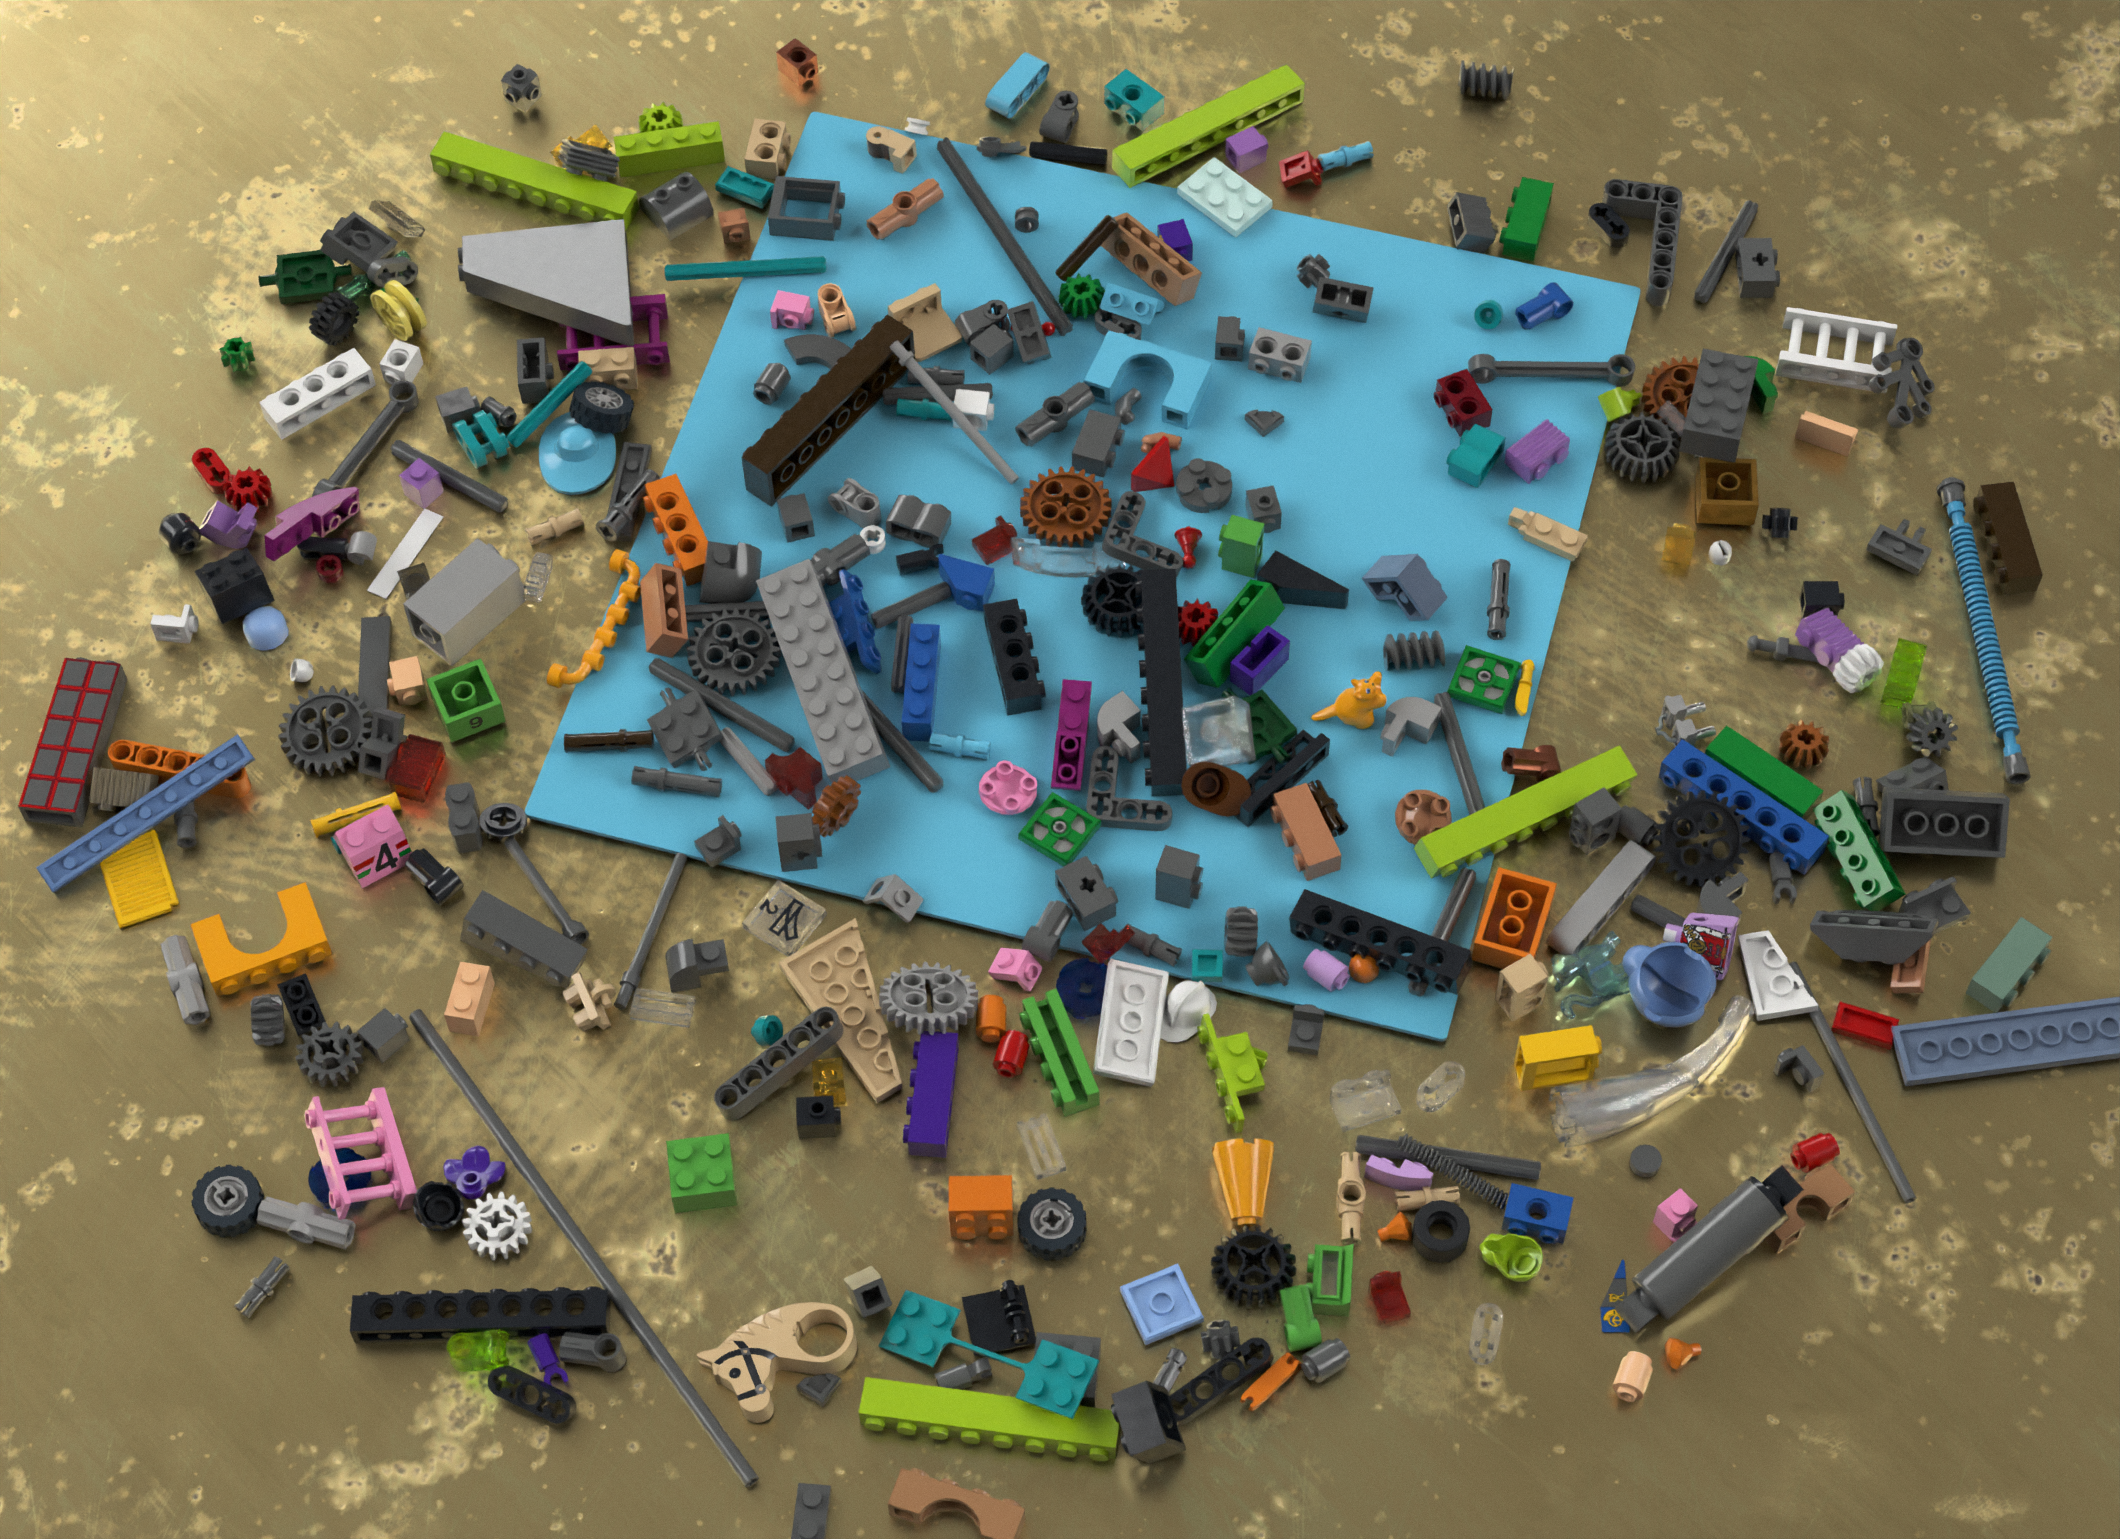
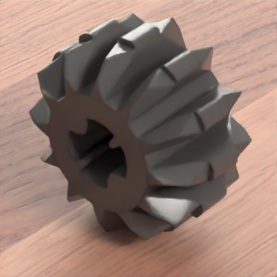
M1928 707L1924 708L1922 717L1917 713H1913V717L1917 721L1916 723L1907 724V728L1912 732L1906 735L1907 739L1913 742L1912 749L1916 752L1921 750V754L1925 757H1929L1932 752L1936 757H1940L1942 748L1946 751H1951L1948 742L1957 741V737L1952 733L1958 729V726L1951 722L1953 719L1952 715L1949 713L1943 714V710L1938 707L1933 712ZM1935 729H1937L1936 733H1930L1928 736L1929 731H1934Z
M1246 906L1229 908L1226 912L1224 926L1225 952L1227 955L1235 957L1253 956L1256 952L1258 938L1257 912L1254 908H1247Z
M262 994V996L254 997L251 1001L250 1009L253 1041L256 1045L274 1046V1044L282 1043L285 1038L282 998L279 995Z

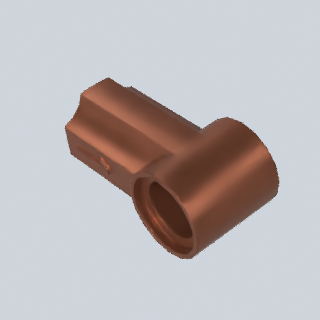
M1552 745L1538 746L1533 750L1508 747L1503 752L1501 766L1502 770L1508 774L1535 776L1536 781L1539 783L1561 773L1556 749Z

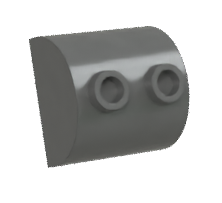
M687 171L639 199V208L670 241L714 215L713 207L706 191L699 181Z

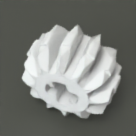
M1859 644L1852 650H1848L1844 656H1841V660L1835 664L1833 675L1845 690L1850 693L1861 692L1864 687H1869L1870 683L1876 680L1877 675L1882 672L1881 668L1884 662L1873 647L1867 644Z

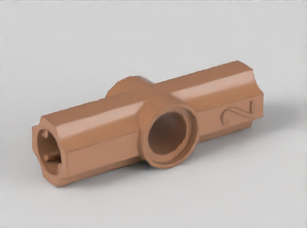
M928 178L909 192L901 191L893 197L892 204L867 220V227L871 234L877 240H882L901 226L910 227L914 225L920 213L944 198L939 183L933 178Z

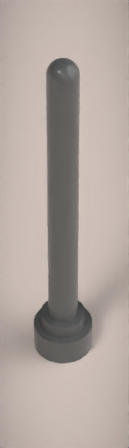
M509 837L506 838L504 842L506 848L562 925V935L580 945L583 944L589 937V932L581 922L571 919L517 841Z

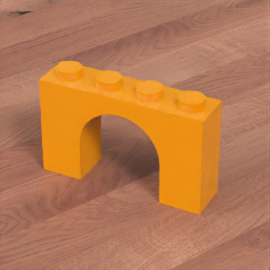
M306 882L277 892L287 919V930L280 943L269 951L259 954H248L237 950L230 943L219 914L190 924L217 997L233 994L240 988L251 984L263 983L270 977L281 973H290L297 967L308 963L320 962L325 957L332 955Z

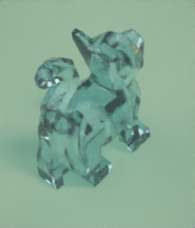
M1613 931L1606 935L1601 944L1585 946L1574 955L1555 954L1552 957V973L1557 981L1554 987L1556 992L1567 986L1576 976H1581L1592 992L1590 997L1575 993L1568 994L1562 999L1560 1008L1567 1018H1575L1576 1015L1572 1009L1574 1004L1592 1008L1615 996L1630 993L1629 977L1623 969V959L1619 965L1615 966L1609 960L1616 953L1615 948L1621 941Z

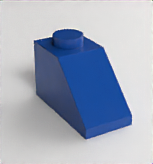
M940 554L938 557L939 575L949 585L951 595L956 604L968 610L976 609L983 611V605L988 603L995 586L994 568Z

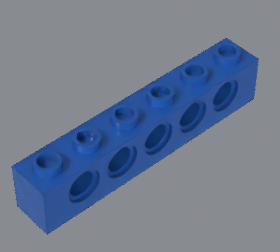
M1682 739L1661 762L1658 778L1666 786L1675 788L1685 796L1687 792L1692 791L1696 799L1699 790L1705 791L1707 799L1711 792L1718 791L1721 794H1717V801L1723 797H1728L1727 807L1737 804L1738 807L1746 809L1740 810L1737 808L1734 812L1735 816L1745 815L1739 822L1740 826H1749L1748 830L1742 832V836L1751 838L1752 841L1757 843L1767 853L1780 852L1785 855L1783 861L1785 863L1789 861L1791 869L1805 875L1825 852L1829 839L1827 834ZM1710 812L1711 815L1718 820L1717 815L1713 812Z

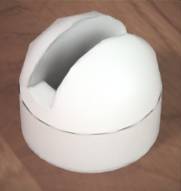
M1719 540L1710 546L1708 557L1713 564L1725 565L1731 560L1732 548L1728 542Z
M295 658L290 670L291 681L307 682L310 680L314 673L312 664L304 659Z

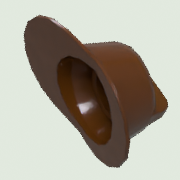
M1197 762L1187 769L1182 778V792L1187 801L1198 808L1220 816L1238 815L1240 813V805L1251 796L1250 785L1243 775L1214 762Z

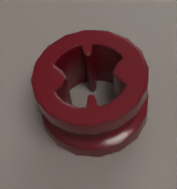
M325 555L319 558L316 563V570L322 582L331 584L342 578L344 571L341 561L337 556ZM328 567V568L332 569V568L334 567L335 570L331 571V570L328 569V570L325 571V568Z

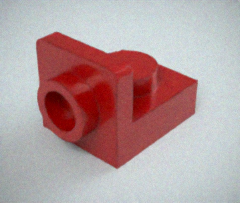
M1308 150L1279 161L1282 183L1286 188L1310 178L1316 186L1322 184L1320 174L1323 173L1322 165L1319 159H1314Z

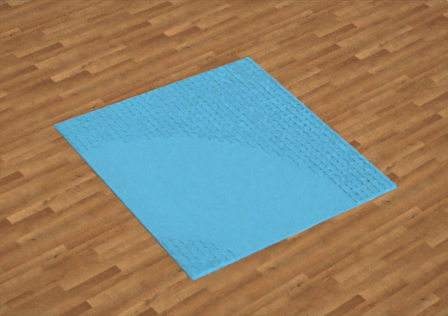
M819 112L810 113L784 177L840 181L841 192L845 193L844 209H839L841 228L835 231L834 240L775 236L769 233L767 217L750 260L823 256L826 258V272L742 278L661 478L677 474L708 541L737 545L738 542L755 546L762 551L760 579L804 560H811L813 555L823 548L831 550L854 534L860 535L863 528L846 516L836 512L828 502V496L832 493H837L844 486V481L847 478L854 479L862 487L878 497L882 517L878 526L885 532V548L877 554H870L847 571L852 575H857L863 584L862 594L869 608V622L875 631V637L873 638L876 648L881 655L880 665L882 672L875 674L863 666L858 648L850 651L848 655L861 689L901 734L904 693H894L891 690L898 620L884 627L876 628L872 622L871 614L939 584L943 580L939 575V568L933 566L904 575L899 574L896 563L897 555L922 549L926 551L930 548L923 547L914 541L902 540L886 532V519L898 495H914L924 503L945 506L951 511V525L942 542L944 549L942 555L994 568L995 586L987 604L1017 598L1019 608L1026 611L1028 625L1024 626L1026 633L1031 632L1034 649L1030 650L1032 657L1037 656L1040 673H1037L1036 676L1038 681L1043 680L1046 697L1041 698V710L1007 716L984 623L983 611L976 609L968 610L961 605H957L951 595L947 599L908 615L913 618L914 624L940 625L941 651L933 732L953 736L964 734L965 738L990 741L991 744L988 747L990 748L989 757L987 760L965 755L959 758L955 757L953 753L929 750L930 742L909 741L943 779V787L933 793L928 790L879 735L890 768L856 781L861 785L859 789L861 794L857 797L859 800L858 807L851 815L846 826L840 827L838 831L834 830L832 836L827 835L823 837L820 835L822 857H817L818 869L782 872L775 816L812 813L813 806L820 798L822 790L832 784L823 765L783 653L782 657H779L780 666L773 667L775 676L765 675L766 685L757 682V691L752 690L750 686L746 687V695H743L740 689H736L734 696H731L729 689H726L722 695L792 735L795 738V744L789 752H784L708 707L720 731L725 727L730 728L777 782L778 789L769 796L764 795L720 742L712 745L706 752L707 757L712 763L710 769L706 766L707 771H701L696 759L686 761L674 768L666 757L655 734L653 749H628L627 752H621L619 749L565 753L564 734L619 732L620 729H627V731L652 730L646 719L666 707L660 692L663 690L666 693L665 688H671L676 700L687 695L649 672V665L655 658H660L699 681L698 676H693L692 667H689L688 657L690 656H688L687 647L690 646L689 637L695 636L694 628L699 627L703 629L702 621L687 622L688 640L673 658L646 652L642 597L640 595L636 603L628 601L625 607L629 609V617L626 624L615 625L613 631L617 632V639L612 648L604 646L600 654L605 656L602 669L600 671L591 670L585 680L576 684L526 805L525 813L527 818L673 854L683 853L689 858L706 862L696 849L694 841L719 826L718 818L724 815L729 823L733 821L738 826L742 834L739 838L741 850L718 865L864 900L877 878L896 874L924 899L916 913L1024 939L1029 928L1036 926L1050 901L1058 900L1066 905L1067 903L1055 886V871L1063 866L1020 841L1018 833L1052 792L1087 812L1086 806L1092 755L1098 747H1101L1097 737L1098 712L1106 701L1123 691L1141 710L1140 726L1131 731L1140 742V758L1130 763L1124 756L1120 757L1118 755L1115 797L1166 802L1172 809V823L1164 831L1100 827L1074 861L1087 856L1092 865L1097 864L1103 874L1104 884L1107 888L1112 887L1117 895L1116 916L1084 931L1073 914L1061 936L1059 948L1109 961L1114 959L1167 971L1171 976L1191 981L1192 949L1223 950L1222 982H1203L1204 984L1293 1006L1310 1004L1325 1010L1324 1013L1440 1042L1445 1041L1448 1036L1458 995L1450 992H1440L1431 985H1428L1423 996L1413 995L1409 992L1408 988L1411 980L1397 972H1387L1380 968L1378 976L1371 982L1360 983L1350 976L1348 982L1341 990L1336 988L1330 992L1307 975V971L1303 969L1305 960L1315 949H1319L1321 952L1323 950L1327 951L1348 967L1352 957L1338 950L1330 951L1317 942L1311 940L1304 941L1297 938L1291 933L1289 917L1302 892L1306 889L1431 935L1460 870L1468 868L1476 872V880L1448 942L1470 950L1495 854L1491 851L1483 854V858L1470 866L1464 863L1458 866L1456 872L1443 878L1441 875H1438L1432 879L1430 878L1414 850L1415 845L1409 843L1400 834L1396 826L1395 811L1398 802L1410 791L1430 790L1449 800L1452 823L1469 816V811L1441 723L1438 724L1427 744L1405 735L1392 757L1382 752L1383 740L1380 739L1382 730L1385 727L1386 710L1393 702L1405 697H1418L1434 703V696L1437 693L1447 692L1466 645L1520 662L1521 664L1524 660H1532L1535 670L1532 674V687L1525 716H1520L1515 708V696L1521 676V667L1502 714L1451 698L1485 808L1510 796L1515 774H1508L1502 770L1503 752L1508 747L1521 749L1523 747L1571 561L1523 540L1524 536L1518 533L1519 530L1508 525L1509 515L1513 508L1516 507L1528 513L1530 511L1539 513L1579 531L1607 424V418L1597 396L1616 388V386L1609 383L1606 378L1496 377L1489 383H1476L1493 409L1491 424L1486 429L1506 437L1502 455L1491 468L1483 483L1476 488L1448 475L1449 465L1446 464L1447 457L1452 449H1457L1460 446L1461 437L1455 428L1452 429L1449 426L1443 408H1439L1435 403L1434 392H1436L1437 379L1468 369V360L1477 354H1489L1496 361L1608 362L1614 355H1625L1641 293L1640 288L1472 251L1457 250V248L1275 209L1267 211L1235 238L1179 196L1176 188L1148 182H1141L1129 188L1119 176L1005 152H999L995 157L982 156V152L976 150L977 146L950 140L957 153L961 156L960 158L967 165L966 167L976 179L975 181L979 183L983 192L987 195L986 197H988L996 209L995 211L999 213L1000 218H1002L1005 225H1007L1006 227L1010 230L1009 232L1013 234L1014 239H1016L1025 255H1027L1026 258H1029L1028 260L1032 263L1031 265L1035 267L1036 272L1043 279L1044 284L1051 291L1057 303H1059L1061 284L1066 282L1056 275V269L1106 215L1116 217L1127 212L1156 236L1157 225L1184 219L1193 242L1192 261L1188 262L1202 272L1194 299L1174 306L1102 246L1089 257L1071 278L1076 279L1078 273L1081 277H1086L1090 274L1092 280L1099 279L1104 290H1106L1109 282L1163 301L1165 303L1162 313H1155L1151 325L1138 322L1142 328L1141 341H1149L1154 345L1166 349H1174L1182 354L1195 358L1199 357L1211 362V381L1188 430L1162 422V403L1172 385L1171 382L1159 372L1140 370L1129 374L1122 380L1110 405L1095 400L1094 403L1068 420L1067 427L1064 430L1055 433L1051 432L1031 447L1026 446L1020 441L1015 427L1043 408V402L1048 397L1060 396L1078 382H1084L1105 338V335L1097 331L1095 327V316L1089 314L1085 320L1082 316L1074 319L1072 313L1065 314L1072 323L1073 330L1066 333L1065 336H1061L1055 328V333L1051 336H1045L1052 358L1046 360L1038 359L1033 364L1023 363L1014 332L1011 331L1010 322L1007 332L1013 338L1014 356L990 375L971 360L970 346L967 345L962 337L960 343L917 363L922 368L940 366V369L965 370L964 384H992L993 396L990 399V404H995L993 421L988 420L987 431H978L1018 475L1019 479L1011 485L962 429L953 428V419L952 422L927 418V421H922L921 417L896 416L897 404L886 405L882 397L780 498L805 493L814 525L815 536L787 543L779 517L777 502L771 507L746 490L741 457L748 447L753 446L761 438L766 429L772 428L779 421L781 415L798 402L803 393L808 392L816 385L820 376L830 371L828 367L819 363L807 362L797 365L784 344L785 339L798 335L816 334L828 336L818 306L817 293L822 285L832 283L839 286L848 307L852 311L856 330L851 332L849 329L836 333L832 337L846 344L851 349L857 340L863 339L870 332L876 322H880L888 314V306L894 301L903 299L920 288L928 287L934 283L941 290L942 308L954 324L956 318L961 313L977 308L991 300L1003 301L1008 309L1033 301L1041 325L1045 322H1052L937 150L938 141H943V139L881 126L915 140L917 157L902 174L894 170L892 162L884 158H874L868 153L866 133L870 128L880 125ZM928 178H933L939 183L944 198L920 213L914 225L910 227L901 226L882 240H877L871 234L867 227V220L892 204L893 197L901 191L909 192ZM788 199L784 216L828 220L831 203ZM1022 207L1036 209L1039 213V227L1029 233L1017 230L1015 228L1016 210ZM1309 254L1314 258L1320 254L1330 265L1327 269L1330 272L1329 279L1374 287L1366 323L1313 313L1317 288L1313 284L1307 288L1299 281L1297 277L1300 273L1297 271L1299 262ZM1552 282H1556L1573 300V308L1567 315L1560 319L1551 317L1531 329H1524L1519 324L1518 318L1515 315L1517 307L1537 297L1539 292ZM778 290L810 297V306L814 309V317L811 325L807 324L805 330L790 329L779 325L778 329L772 328L770 310ZM1494 300L1503 309L1502 320L1493 329H1483L1475 321V310L1482 301ZM1218 316L1240 318V329L1245 330L1242 362L1215 359ZM1259 327L1312 341L1311 358L1301 383L1287 381L1269 374H1260L1248 369L1249 351ZM781 363L788 369L791 380L777 401H773L770 405L764 404L753 395L755 390L754 384L767 364ZM1621 366L1612 367V370L1620 374ZM907 372L892 388L920 387L923 385L908 384ZM1132 388H1136L1142 396L1131 409L1135 414V419L1127 425L1121 423V429L1125 430V436L1122 445L1116 446L1114 451L1116 452L1115 463L1112 468L1108 467L1104 478L1095 475V482L1102 480L1103 489L1109 490V498L1112 500L1111 518H1108L1109 527L1121 496L1127 491H1133L1131 490L1132 471L1148 454L1140 449L1143 443L1141 442L1142 438L1145 435L1158 432L1182 437L1180 449H1170L1175 487L1137 492L1144 497L1146 503L1134 532L1135 536L1179 553L1181 557H1184L1185 554L1182 552L1177 539H1175V532L1187 526L1199 529L1202 532L1203 536L1193 552L1197 560L1196 565L1190 569L1182 566L1179 575L1176 577L1178 606L1183 607L1185 600L1193 604L1198 598L1200 604L1209 601L1211 608H1217L1219 617L1251 579L1257 580V574L1275 550L1349 589L1348 605L1345 609L1283 603L1285 609L1270 627L1290 640L1289 660L1261 688L1297 728V735L1304 729L1313 738L1323 733L1330 739L1329 755L1295 786L1304 783L1308 784L1313 781L1317 787L1315 781L1320 780L1329 797L1333 798L1338 804L1337 810L1348 825V829L1344 834L1339 836L1336 831L1337 837H1333L1342 855L1341 866L1338 871L1307 881L1303 872L1297 871L1293 861L1294 853L1291 847L1287 848L1281 835L1283 830L1279 823L1275 824L1270 808L1252 825L1247 827L1235 816H1220L1194 806L1187 801L1184 795L1151 796V786H1145V768H1150V759H1144L1143 741H1149L1148 732L1142 731V714H1147V705H1141L1140 687H1146L1145 678H1140L1139 660H1144V651H1138V634H1143V631L1134 629L1132 637L1128 632H1123L1121 638L1117 632H1113L1108 637L1106 629L1098 632L1096 625H1089L1088 617H1084L1083 606L1081 605L1082 590L1084 585H1088L1089 576L1095 577L1097 570L1105 573L1108 565L1113 570L1117 569L1119 563L1122 569H1128L1131 564L1110 557L1103 551L1102 543L1108 527H1102V535L1094 533V542L1085 538L1083 547L1077 542H1073L1072 549H1069L1067 543H1063L1062 547L1058 549L1057 542L1053 541L1048 547L1046 546V538L1039 542L1036 541V533L1029 535L1028 526H1023V518L1020 517V498L1024 497L1023 489L1030 488L1029 481L1034 480L1038 482L1039 473L1047 477L1048 469L1053 470L1056 474L1059 472L1060 466L1063 467L1064 472H1069L1072 466V451L1089 409L1115 416V403ZM1257 409L1258 411L1268 412L1273 410L1284 416V423L1263 437L1245 421V414ZM1548 419L1550 423H1553L1554 426H1557L1562 433L1569 437V454L1562 463L1552 465L1543 478L1539 480L1535 478L1534 481L1528 484L1504 463L1506 450L1544 420ZM1200 458L1204 461H1212L1231 472L1232 495L1229 502L1223 508L1218 510V507L1209 509V513H1197L1182 505L1180 497L1176 492V479L1179 472L1189 465L1191 460ZM1085 473V477H1088V476L1091 475V474ZM1207 483L1199 484L1200 490L1211 488ZM1274 485L1282 512L1281 529L1264 533L1263 556L1255 577L1251 578L1222 570V558L1218 557L1222 542L1219 541L1222 525H1228L1231 515L1249 519L1245 508L1246 490ZM1129 504L1127 511L1132 513L1134 505ZM653 512L646 513L629 554V559L635 562L640 569L641 576L638 586H640V581L655 563L673 567L672 562L675 561L673 555L668 556L662 543V540L665 539L663 534H657L652 521V518H655ZM1125 521L1117 522L1123 528L1131 527ZM1116 536L1113 544L1118 545L1121 538ZM868 538V542H869L870 540H874L875 542H877V541H878V538H876V539ZM1136 551L1140 557H1149V554L1145 551ZM1418 554L1424 559L1426 567L1433 577L1441 583L1442 590L1448 597L1429 620L1410 621L1395 599L1376 600L1362 580V577L1381 556ZM1497 559H1505L1511 564L1508 590L1510 615L1506 619V637L1502 640H1493L1487 635L1489 627L1487 607L1490 604L1492 563ZM1132 565L1133 572L1141 570V568ZM625 570L621 574L608 608L611 604L615 603L619 596L621 584L627 581L629 577L628 571ZM682 577L685 605L708 604L699 602L701 582L687 586ZM841 581L835 585L825 584L823 586L828 602L844 594ZM759 588L745 602L763 601ZM1105 593L1097 600L1099 604L1104 601ZM1141 598L1136 600V603L1133 605L1135 608L1141 604ZM607 608L606 613H605V615H604V617H603V620H602V622H601L600 627H602L604 621L606 620V614H607L608 608ZM761 618V622L768 619L770 628H773L770 618ZM1434 630L1439 631L1445 648L1444 667H1442L1440 660L1436 659L1434 668L1430 667L1428 660H1424L1423 668L1419 669L1417 662L1413 661L1411 669H1407L1405 662H1401L1400 669L1396 670L1392 662L1389 664L1388 671L1385 670L1383 646L1387 634H1392L1396 642L1399 633H1403L1406 640H1408L1409 634L1414 632L1419 640L1422 631H1426L1430 639ZM725 634L722 635L720 638H728L731 635ZM1179 638L1187 769L1197 762H1214L1237 771L1247 780L1274 755H1265L1249 765L1215 726V718L1226 712L1230 707L1228 702L1221 696L1225 689L1227 691V688H1232L1233 692L1240 699L1250 695L1230 682V675L1219 688L1198 684L1184 661V658L1192 650L1193 646L1191 642L1182 645L1181 638ZM752 641L748 645H755L758 642ZM714 659L711 662L717 663L721 661V659ZM740 666L738 669L744 670L749 666ZM1374 672H1381V691L1386 695L1387 700L1384 707L1373 710L1374 723L1372 726L1366 729H1357L1355 726L1344 724L1337 716L1320 721L1311 719L1312 715L1335 704L1336 698L1345 689L1354 687L1351 683L1352 679H1369ZM1063 679L1092 682L1090 719L1081 791L1051 789ZM716 686L713 690L719 693L718 687ZM1291 738L1290 740H1288L1287 742H1285L1281 747L1283 748V747H1284L1287 743H1289L1293 738ZM1304 741L1295 748L1296 755L1308 744ZM1103 757L1102 771L1107 772L1108 757ZM1003 760L1010 761L1013 765L1025 769L1037 780V797L1032 806L1024 812L1014 815L999 814L990 810L982 802L979 795V782L983 775ZM1279 762L1275 766V773L1282 769L1287 763L1285 762L1284 765H1281ZM634 766L657 770L667 768L668 771L720 778L722 779V790L719 798L667 789L662 792L658 791L657 788L632 785V772ZM1259 780L1255 784V791H1257L1261 786H1263L1268 780ZM1099 781L1094 787L1098 791H1106L1111 785L1107 781ZM1098 800L1096 815H1102L1103 801ZM1131 808L1121 812V815L1126 819H1133L1138 814ZM1143 810V819L1146 820V811ZM1157 812L1155 819L1161 820L1162 813ZM1165 845L1200 855L1199 867L1204 868L1200 881L1203 882V887L1199 899H1193L1190 909L1155 899L1156 868ZM882 901L874 902L877 904L885 905ZM1246 906L1256 910L1258 917L1256 951L1266 940L1270 943L1289 974L1288 985L1283 986L1282 983L1272 985L1263 983L1256 986L1245 965L1252 962L1253 956L1235 957L1227 955L1224 946V926L1226 912L1229 908ZM1328 922L1319 923V925L1329 924ZM1129 923L1131 926L1150 935L1155 933L1159 935V939L1177 948H1181L1182 953L1179 960L1175 959L1177 964L1173 967L1152 955L1147 957L1143 955V951L1125 942H1121L1120 935L1123 930L1126 931L1124 928L1126 924ZM1349 932L1346 935H1355L1357 933ZM1378 942V943H1375L1374 945H1376V946H1381V945H1383V944H1385V943ZM1404 953V954H1402V956H1410V955H1412V953Z

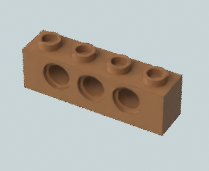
M1126 212L1113 217L1119 225L1100 246L1174 306L1194 299L1202 272L1129 213Z

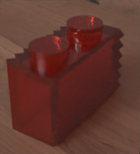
M409 734L406 743L402 742L399 746L395 767L391 766L387 773L386 781L389 784L391 793L396 792L400 798L403 797L411 801L415 800L416 802L425 803L446 756L443 742Z

